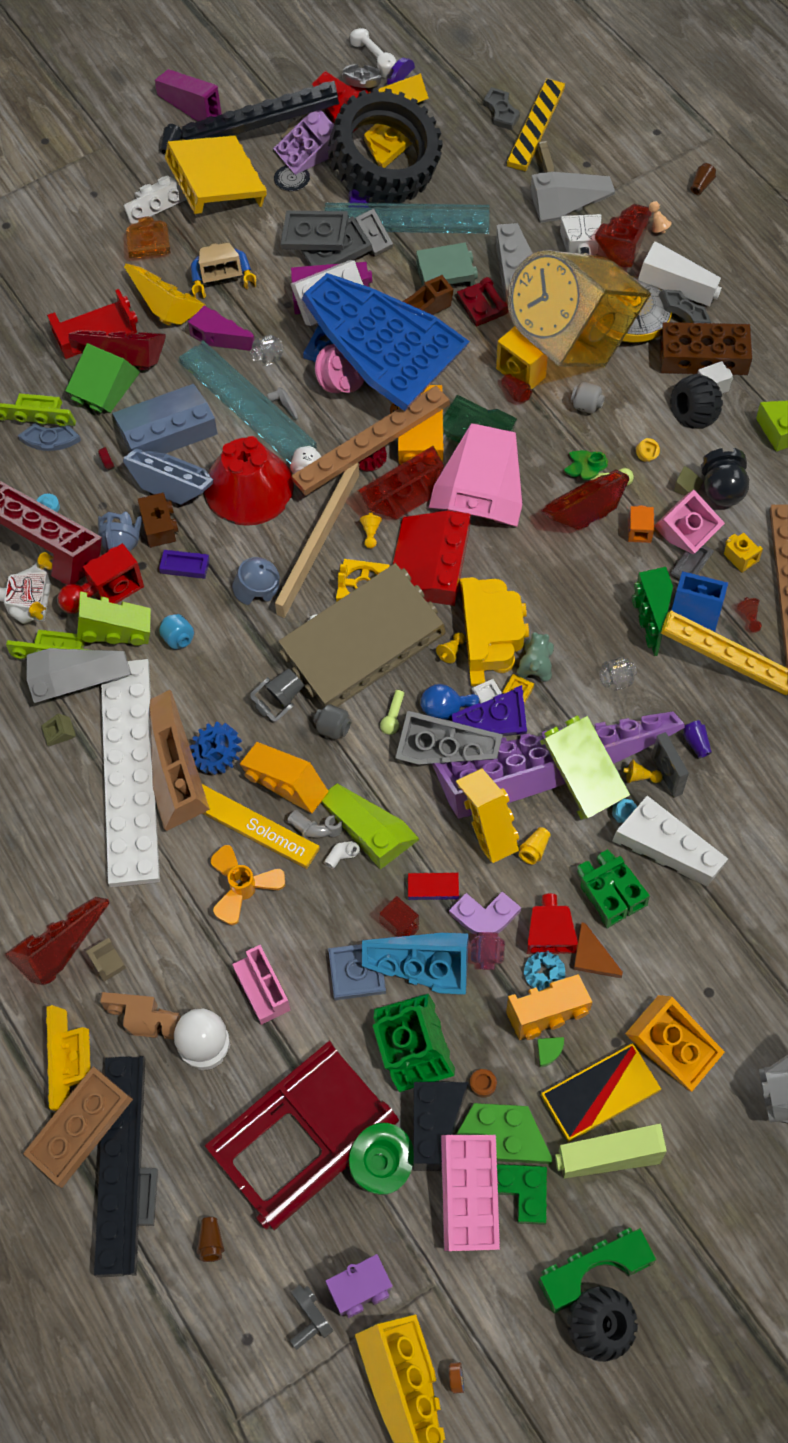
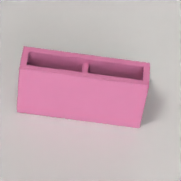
M261 945L246 951V958L232 964L261 1025L291 1011L288 999Z

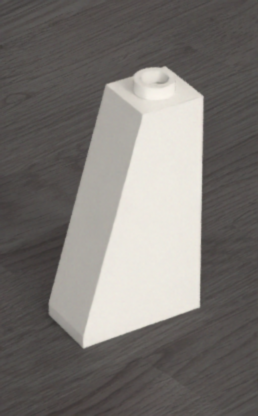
M655 241L643 263L638 278L639 281L663 290L681 291L686 298L707 306L711 305L713 299H718L722 287L718 286L721 280L720 277Z

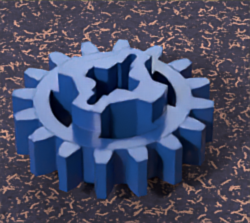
M215 722L214 727L208 723L206 724L207 730L199 729L200 736H193L192 738L196 741L195 745L190 746V749L194 751L192 753L196 767L206 774L210 772L216 775L218 770L224 774L226 766L233 768L232 761L240 759L236 753L242 751V748L237 745L242 742V739L237 736L238 732L227 723L222 725L219 722Z

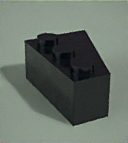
M414 1082V1171L442 1170L441 1136L453 1135L468 1091V1082Z

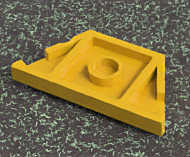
M375 124L364 134V141L378 166L384 168L412 144L401 132L382 124Z

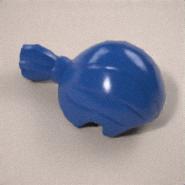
M444 684L430 686L421 697V708L426 715L452 720V714L458 712L461 707H470L479 703V696L475 694L459 696L454 689Z

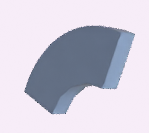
M34 423L18 435L19 440L25 445L43 451L62 450L81 441L80 436L69 425L45 428Z

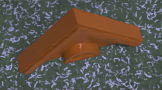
M582 922L574 970L622 978L623 971L587 924Z

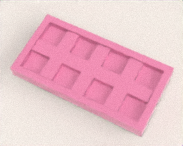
M442 1135L444 1251L500 1250L496 1135Z

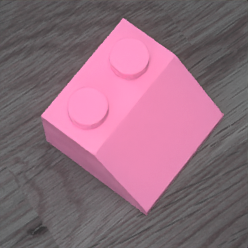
M692 490L677 502L654 527L669 543L691 554H695L725 523L699 494Z

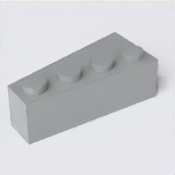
M518 223L497 225L496 246L504 301L509 307H512V288L519 271L527 262L535 258Z

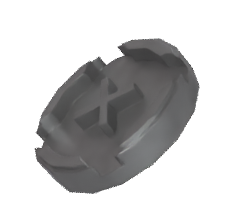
M353 64L343 69L342 79L349 85L371 88L381 83V72L375 67L364 65L363 68H358L359 65Z

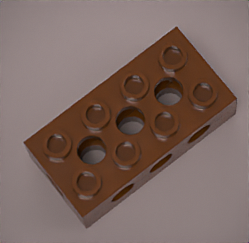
M663 322L660 335L662 374H698L699 369L721 361L726 368L730 369L732 375L749 374L752 362L750 324Z

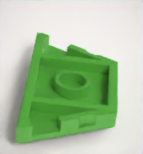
M474 1103L457 1135H496L497 1161L552 1163L551 1154L528 1106Z

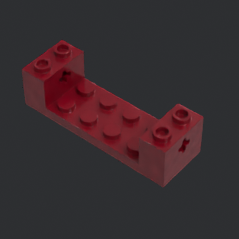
M0 481V524L53 553L52 577L69 585L86 576L83 566L90 560L100 557L102 537Z

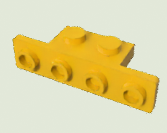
M50 1005L47 1006L46 1017L48 1102L50 1110L58 1111L70 1096L69 1087L79 1084L91 1070L89 1029L81 1027L68 1031L67 1011Z

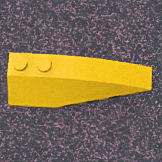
M417 1315L380 1323L355 1334L373 1395L393 1442L443 1443L445 1440L444 1428L439 1427L437 1411L441 1410L439 1398L434 1396L433 1382L436 1381L435 1370Z

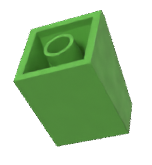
M87 343L65 391L72 395L71 400L81 405L86 402L90 404L89 408L99 413H102V410L111 413L137 378L140 371L125 359Z

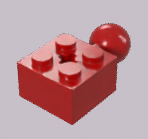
M123 543L109 549L107 553L97 559L90 560L83 566L87 583L82 586L69 584L59 591L58 604L64 612L77 614L80 591L87 593V597L94 595L97 600H100L102 596L109 598L110 603L117 604L144 588L138 562Z

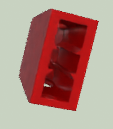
M547 893L542 895V906H534L532 909L527 954H535L537 951L539 953L549 951L552 954H576L578 941L569 906H558L556 894Z

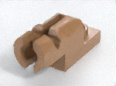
M102 992L101 1004L104 1010L113 1015H122L125 1012L123 1026L127 1033L135 1036L157 1038L158 1033L162 1030L164 1039H174L175 1027L181 1018L179 1013L160 1008L157 1011L158 1005L154 997Z

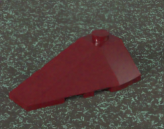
M77 330L68 334L70 339L85 346L88 343L121 357L131 365L137 366V369L140 370L150 369V366L158 363L166 339V334L138 332V334L126 336L125 332L120 331L106 335L105 331Z

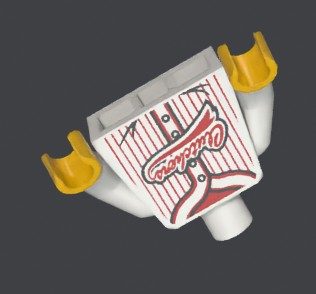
M46 552L39 555L38 562L32 567L20 573L10 575L7 588H0V601L4 602L8 614L22 624L33 620L45 621L51 587L46 569L52 570L53 564L50 562L53 556Z

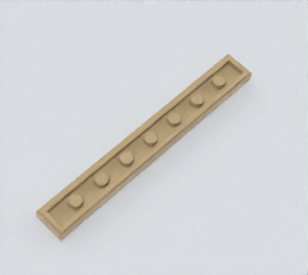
M359 462L343 473L275 602L278 616L285 618L359 477Z

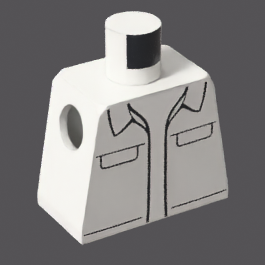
M601 214L561 217L560 233L568 255L578 256L581 262H587L591 259V255L598 253Z

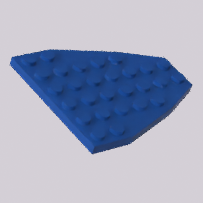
M326 273L311 286L302 297L303 302L326 336L367 384L404 411L460 355L470 342L434 315L378 290Z

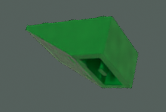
M666 567L639 572L637 582L634 583L635 593L632 595L633 606L635 609L638 608L639 624L646 631L647 647L652 648L654 656H658L663 635L661 631L668 613L673 584Z

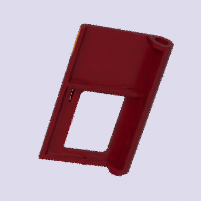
M329 1040L209 1141L205 1148L259 1213L256 1219L265 1230L271 1228L274 1231L349 1166L351 1147L356 1138L366 1128L378 1123L396 1125L399 1119L388 1104L376 1097ZM291 1114L319 1146L322 1153L271 1199L264 1201L234 1166L233 1161L285 1115Z

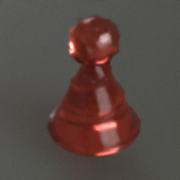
M746 597L737 605V609L750 621L749 630L756 633L762 627L761 622L757 621L760 600Z

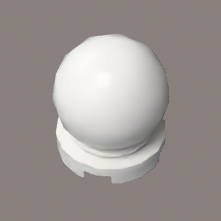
M192 1009L181 1016L175 1027L174 1042L184 1063L198 1068V1070H207L223 1062V1058L226 1056L228 1048H230V1039L226 1026L220 1016L207 1009Z

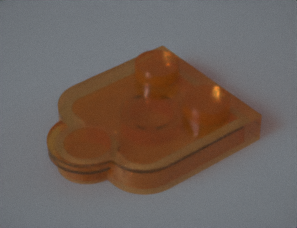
M146 216L140 218L138 223L131 224L126 229L129 259L171 254L168 226L165 222L154 221L152 217Z

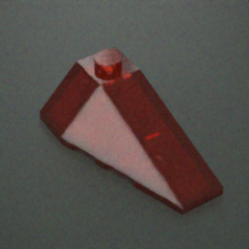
M633 204L623 210L618 218L612 217L610 223H603L599 226L595 234V240L611 263H615L620 267L632 268L653 214L649 207Z
M101 897L90 899L67 914L68 919L50 923L46 926L48 930L36 938L32 934L5 953L6 957L31 982L40 985L51 983L55 980L56 975L64 969L110 902L108 899Z

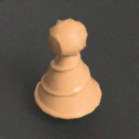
M653 201L649 204V210L654 212L652 232L665 233V230L671 226V222L658 211L660 204L657 201Z

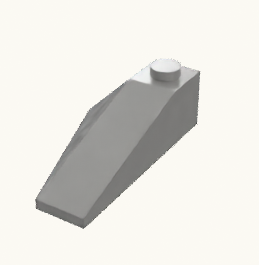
M546 172L532 175L531 196L540 223L561 220L562 216H567L568 213L574 210L578 212L589 203L595 204L615 194L610 176Z

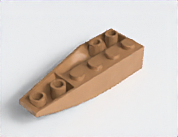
M171 690L150 699L149 704L152 784L164 830L166 831L210 810Z

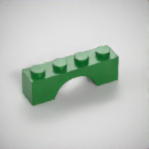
M628 1228L616 1235L618 1239L609 1244L607 1240H603L592 1246L593 1251L584 1256L582 1252L574 1254L567 1259L568 1264L560 1268L555 1264L542 1271L543 1276L539 1278L538 1282L553 1313L571 1306L573 1302L579 1299V1296H581V1280L594 1267L602 1265L613 1266L623 1271L629 1277L653 1265L657 1259L641 1228L635 1231L632 1228Z

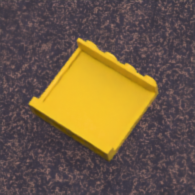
M236 136L168 141L165 160L194 214L202 213L204 203L255 198L259 207L263 206L264 198L267 195L266 187L262 184L257 171L254 170L250 159L246 156L243 146L239 143Z

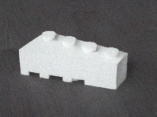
M649 796L645 797L619 827L612 840L619 845L623 844L631 848L632 851L640 855L644 854L655 859V862L663 866L667 865L676 869L678 873L705 886L711 883L728 860L727 857Z

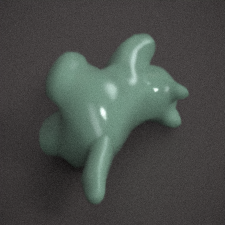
M534 632L531 635V639L525 641V655L520 660L517 674L521 678H526L529 674L538 675L543 682H546L552 677V665L549 658L554 651V645L549 642L548 634L543 635Z

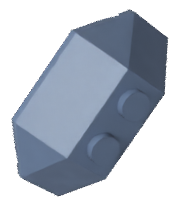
M135 448L123 458L124 464L141 489L152 494L164 492L165 498L174 503L182 504L202 494L213 484V479L205 469L165 453L143 452L142 449Z

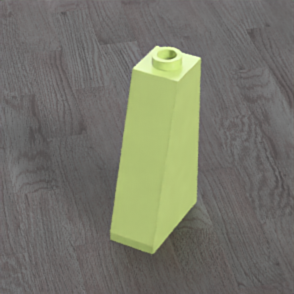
M655 1124L560 1145L559 1154H555L557 1171H562L563 1178L565 1179L657 1165L661 1163L667 1150L661 1124Z

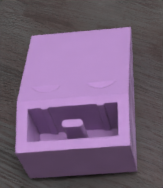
M321 110L311 112L273 149L296 175L329 159L328 151L330 147L328 142L334 124Z

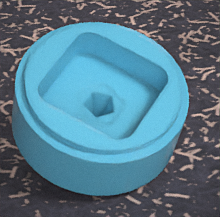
M43 494L37 499L39 503L56 512L60 509L59 501L53 494Z

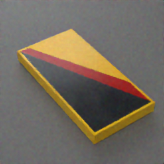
M632 1043L541 1093V1097L569 1143L661 1091V1088Z

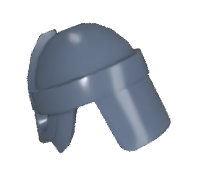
M126 511L122 514L108 512L102 517L98 516V535L102 537L101 545L107 552L109 549L117 547L122 543L129 552L136 547L139 541L142 517H137L136 523L132 525L131 517ZM114 518L119 519L120 523L112 522Z
M260 557L248 558L241 563L233 580L232 589L234 595L240 602L249 605L255 596H263L265 601H270L279 589L280 575L270 561Z

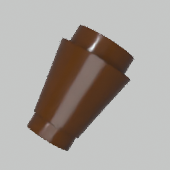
M703 163L697 168L690 188L692 193L701 195L716 178L714 166L709 163Z
M206 1217L201 1220L197 1254L200 1255V1260L203 1262H215L222 1259V1253L225 1250L218 1219Z

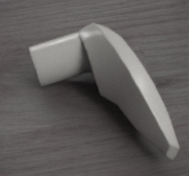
M279 387L277 391L267 394L270 402L281 399L282 405L287 408L294 419H298L295 407L283 388Z

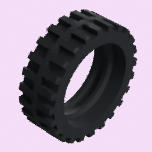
M373 88L371 93L367 94L364 90L359 92L357 98L354 95L351 96L347 104L344 103L341 106L328 142L330 147L328 157L329 159L333 158L331 167L333 170H338L337 178L341 182L345 180L348 183L346 188L350 191L355 189L359 192L358 196L362 198L365 195L372 198V202L378 203L379 199L385 200V204H392L393 200L403 203L407 196L413 199L417 196L418 191L422 193L427 183L429 184L442 154L440 151L443 147V141L439 140L441 131L440 128H435L437 121L434 116L429 117L427 115L429 110L425 106L422 108L418 106V100L415 98L409 100L404 97L405 93L399 92V94H394L392 89H385V92H379L378 88ZM368 124H382L392 127L410 140L418 156L417 162L404 169L380 167L367 160L359 152L353 142L352 133L358 127Z

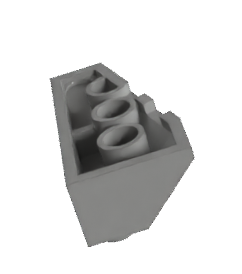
M49 648L27 655V682L34 703L131 674L125 651Z
M407 711L396 759L416 764L497 759L503 734Z

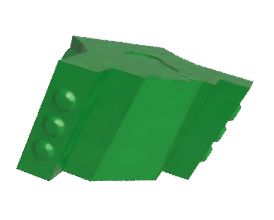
M429 993L374 1009L373 1017L375 1024L372 1026L385 1069L390 1071L392 1081L399 1092L414 1088V1082H436L455 1076V1066L450 1060V1050L441 1030V1021L435 1013V1003Z

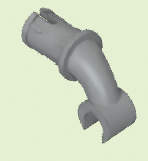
M298 810L293 811L287 819L288 823L302 833V837L306 839L309 837H336L342 831V821L338 825L332 826L335 823V815L327 817L323 825H318L315 821L311 822Z

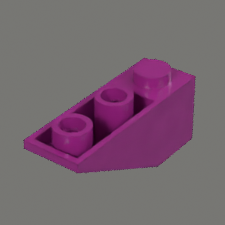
M205 305L188 321L190 336L206 346L248 351L256 350L255 338L252 332L247 329L244 330L236 325L234 321L224 318L216 310H211Z

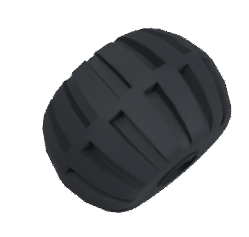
M692 374L680 380L672 390L670 409L680 424L682 423L683 426L692 429L694 427L703 429L712 425L719 418L722 411L721 406H723L722 392L718 384L708 376Z
M598 1286L582 1292L579 1299L573 1302L569 1310L572 1314L568 1315L567 1324L571 1325L568 1328L569 1335L578 1351L592 1360L607 1362L618 1359L630 1349V1346L633 1345L636 1339L634 1332L638 1331V1324L635 1323V1320H637L636 1312L627 1297L613 1288Z

